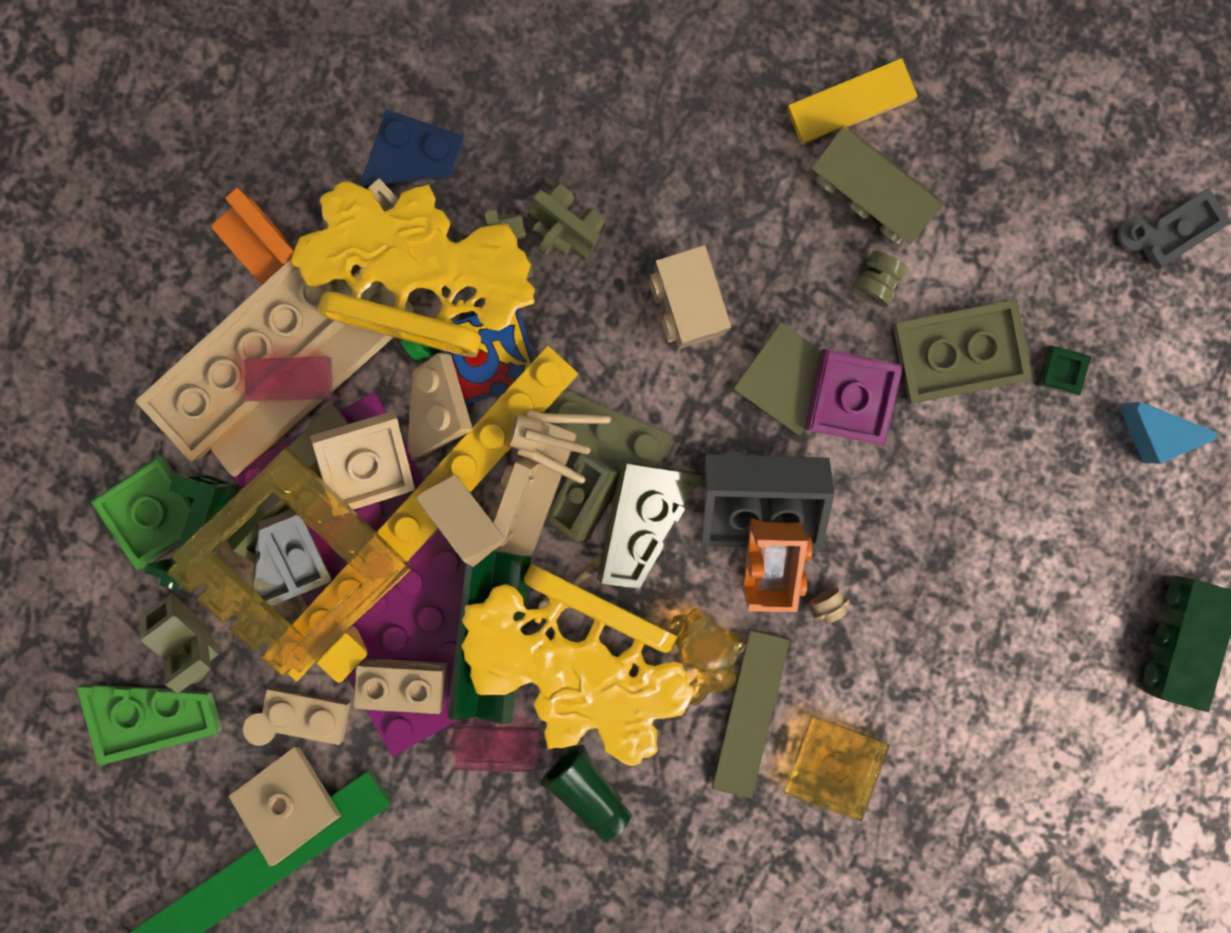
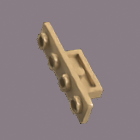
M543 423V425L550 426L549 435L575 442L577 434L574 431L553 423ZM547 444L544 451L536 449L537 452L566 466L571 453L569 450ZM527 457L515 462L514 466H507L500 483V488L505 490L500 505L496 503L493 505L488 515L506 538V541L495 550L528 556L533 555L560 483L561 474Z

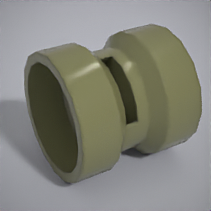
M873 251L866 262L868 268L865 274L858 276L852 289L866 300L882 307H888L895 296L893 289L897 283L903 282L909 269L898 259L884 252Z

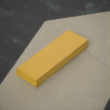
M901 58L790 104L787 107V112L803 147L839 132L844 125L851 127L915 100L918 95Z

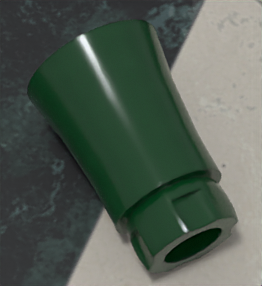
M578 745L565 753L549 768L541 780V786L561 800L589 830H593L604 842L617 837L628 826L632 818L630 810L622 803V797L598 769L584 745Z

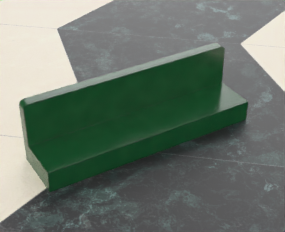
M493 550L474 567L466 563L448 711L449 719L457 721L476 717L498 724L512 723L516 690L506 695H480L476 693L470 677L471 666L466 662L464 651L461 647L469 632L464 626L462 619L465 615L464 608L466 605L484 603L493 588L504 584L517 589L523 597V604L526 608L528 586L524 583V577L531 565L532 556ZM517 611L513 619L515 621L523 619L525 613Z

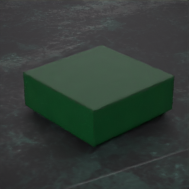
M1053 345L1047 346L1036 386L1073 396H1080L1091 356Z

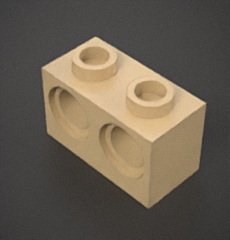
M366 658L356 667L354 709L440 714L446 705L449 663Z

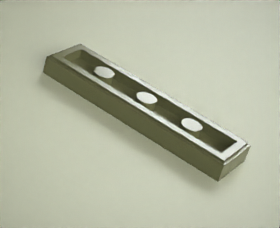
M752 629L748 630L711 786L713 790L752 799L789 647V638Z

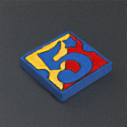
M519 308L514 313L511 324L499 331L485 327L479 322L478 315L452 322L470 328L481 336L477 357H467L446 351V354H450L452 357L465 405L504 394L534 361Z

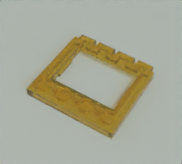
M287 446L174 552L171 557L176 563L168 570L167 574L188 593L193 592L200 584L206 589L196 600L222 623L232 614L238 617L228 629L253 651H256L266 643L269 647L261 654L260 658L281 677H284L293 668L300 674L411 571V565ZM272 492L365 579L355 590L346 595L327 612L305 636L295 629L211 551L221 540L225 542L257 512L256 507Z

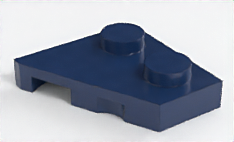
M385 109L360 184L363 188L368 189L379 178L385 185L395 183L405 185L418 183L420 180L425 179L435 181L453 178L465 142L464 135Z

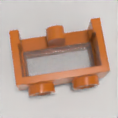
M751 519L742 586L748 611H798L799 597L805 596L807 591V576L805 571H803L805 561H810L812 557V539L810 536L805 535L801 523L763 522Z

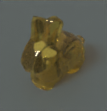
M695 608L687 615L673 616L669 624L670 628L678 636L676 646L681 658L685 663L697 669L695 679L688 684L695 690L689 704L697 706L705 700L709 692H723L737 682L738 674L731 666L735 664L737 656L742 653L747 643L736 633L730 634L716 624L712 617L698 608Z

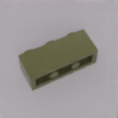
M846 125L843 126L811 168L818 173L814 178L818 184L832 194L839 189L850 198L847 205L864 219L871 214L883 223L879 230L897 244L903 239L911 245L944 205L939 197Z

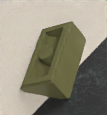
M580 453L572 470L584 476L585 482L580 484L570 478H566L545 520L573 542L587 541L591 537L615 494L620 472L618 467L591 453Z

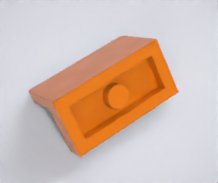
M237 187L225 197L232 207L212 224V229L256 280L263 285L292 258L295 248L253 199Z

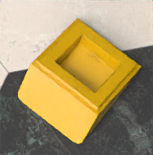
M354 626L348 627L317 659V664L338 683L342 682L367 655V649L359 631Z

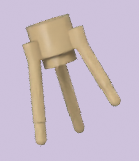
M528 410L527 416L517 414L510 436L509 447L517 448V455L531 458L557 473L582 484L585 482L584 476L537 452L536 449L544 451L547 444L572 452L589 454L591 451L590 447L549 435L550 426L543 425V423L608 424L611 422V417L590 414L540 413Z

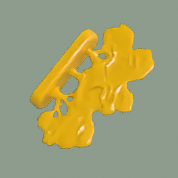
M349 181L335 185L333 191L325 193L319 200L322 207V217L329 224L328 228L299 237L290 261L293 266L300 268L301 277L305 280L307 286L318 287L334 279L346 280L351 288L350 296L332 291L323 293L316 309L322 316L350 326L467 357H477L481 336L470 328L452 323L454 316L463 312L474 311L478 315L479 322L485 327L499 331L511 324L512 317L518 308L534 304L535 301L533 298L535 289L526 280L531 264L527 260L526 254L518 248L517 238L509 225L501 223L480 227L458 243L449 241L446 234L450 227V221L442 210L435 208L436 199L429 184L402 192L394 207L387 211H384L379 202L375 200L372 190L365 189ZM356 264L361 267L358 279L352 276L351 273L352 267ZM374 281L381 282L390 291H393L397 298L394 307L361 299L362 293ZM444 285L451 291L447 298L442 295V287ZM467 286H472L476 289V293L467 302L464 303L463 300L458 299L456 305L452 304L456 293ZM416 288H425L435 292L442 304L439 314L435 318L405 311L406 302L411 291ZM481 297L485 299V305L482 308L474 307L475 301Z
M532 563L524 577V583L548 596L549 606L541 609H526L521 594L515 587L507 584L493 588L484 603L465 606V615L462 622L469 632L461 647L464 651L466 662L471 666L470 677L476 693L480 695H506L517 690L520 686L531 682L537 685L540 693L534 702V707L539 719L546 722L547 726L544 730L548 749L577 745L587 730L596 728L604 742L606 753L611 754L625 765H637L642 762L643 758H649L658 751V733L653 725L654 720L682 716L695 693L694 688L687 684V674L681 663L672 661L652 666L645 664L641 653L644 644L663 653H668L672 650L678 637L677 635ZM569 607L594 619L586 639L579 643L565 639L558 630L556 620L560 613ZM517 611L526 613L523 619L518 621L513 619ZM535 618L534 621L539 624L542 618L546 619L547 622L540 631L531 635H524L521 632V627ZM605 625L634 638L632 646L619 657L612 656L607 647L601 644L599 640ZM550 627L554 630V638L552 640L545 634ZM634 663L639 667L637 676L632 678L629 672Z

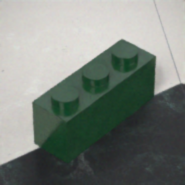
M1176 576L1174 583L1170 585L1166 593L1167 610L1163 623L1158 626L1155 633L1156 649L1153 660L1147 665L1144 672V692L1164 701L1209 713L1231 636V589Z

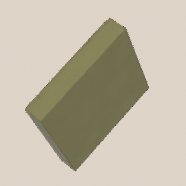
M781 322L732 390L799 437L805 430L821 350Z

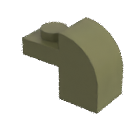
M173 593L139 617L140 641L164 660L165 685L176 694L190 684L193 685L201 681L206 673L211 670L210 661L219 655L217 645L198 616Z

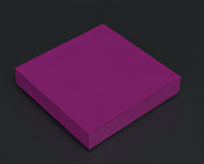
M822 349L804 429L885 446L903 365Z

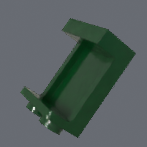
M205 473L175 474L169 491L193 498L194 500L175 557L147 563L143 573L156 577L154 583L170 589H180L181 586L194 585L195 582L210 578L224 537L219 528V523L233 509L240 487L237 484Z

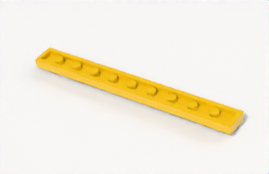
M547 346L472 428L473 430L464 436L266 654L296 682L300 680L317 662V659L349 627L438 529L416 497L423 491L454 475L458 476L471 493L512 448L509 447V441L517 414L527 416L528 410L544 413L575 380L579 373Z

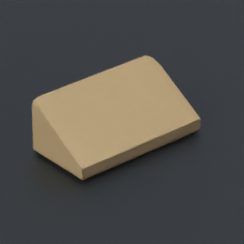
M457 475L423 491L416 497L461 559L472 567L506 541V538Z

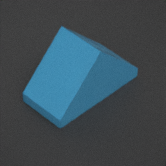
M1143 402L1124 403L1121 408V413L1142 463L1161 464L1214 441L1217 435L1215 431Z

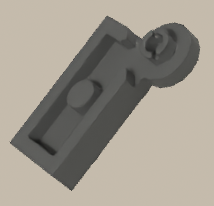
M1208 188L1152 224H1149L1142 218H1131L1124 221L1117 231V239L1119 244L1128 251L1142 249L1154 269H1158L1231 224V221L1211 189Z

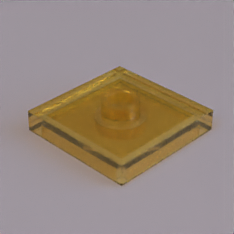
M810 715L783 791L785 795L862 822L890 745L886 741Z

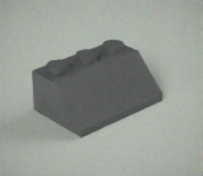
M705 454L702 483L701 546L747 547L751 519H756L763 522L801 523L805 535L810 536L812 539V549H823L835 494L830 458ZM769 546V548H786V546Z

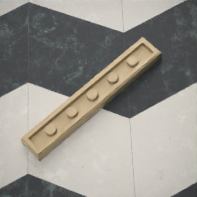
M385 287L371 302L394 307L397 296L393 291ZM407 299L405 311L420 314ZM345 324L210 447L211 451L228 473L236 477L257 457L264 454L393 337Z

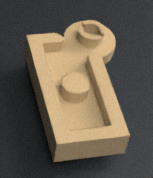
M271 686L266 691L263 712H256L245 720L243 734L249 743L256 746L269 743L276 733L340 745L344 738L350 702Z

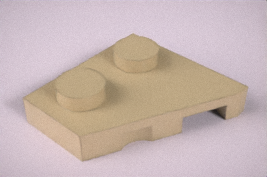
M438 353L412 371L407 450L411 460L415 462L423 461L473 430L450 354Z

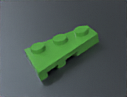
M82 684L76 687L98 766L212 736L222 731L212 691L182 690L176 694L171 689L94 684Z

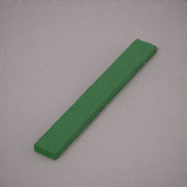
M368 769L330 795L342 816L278 864L269 866L256 845L127 933H203L392 804V800L371 769Z

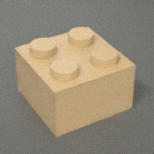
M703 245L656 260L653 274H650L648 283L655 304L662 302L666 314L663 315L661 324L667 342L675 341L677 350L725 335L731 328V324L706 246Z

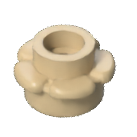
M839 588L825 590L810 601V605L814 610L812 617L815 620L823 619L826 624L835 622L846 615L847 611L844 607L849 604L850 600L848 597H843Z

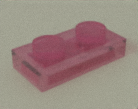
M328 356L244 359L245 401L268 402L333 399L332 362Z
M457 726L455 770L538 771L539 728Z

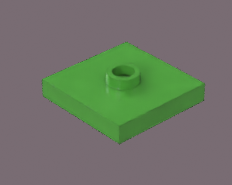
M158 456L90 501L136 570L144 568L147 563L153 562L179 544L193 503L192 498L169 491L176 473L164 456Z

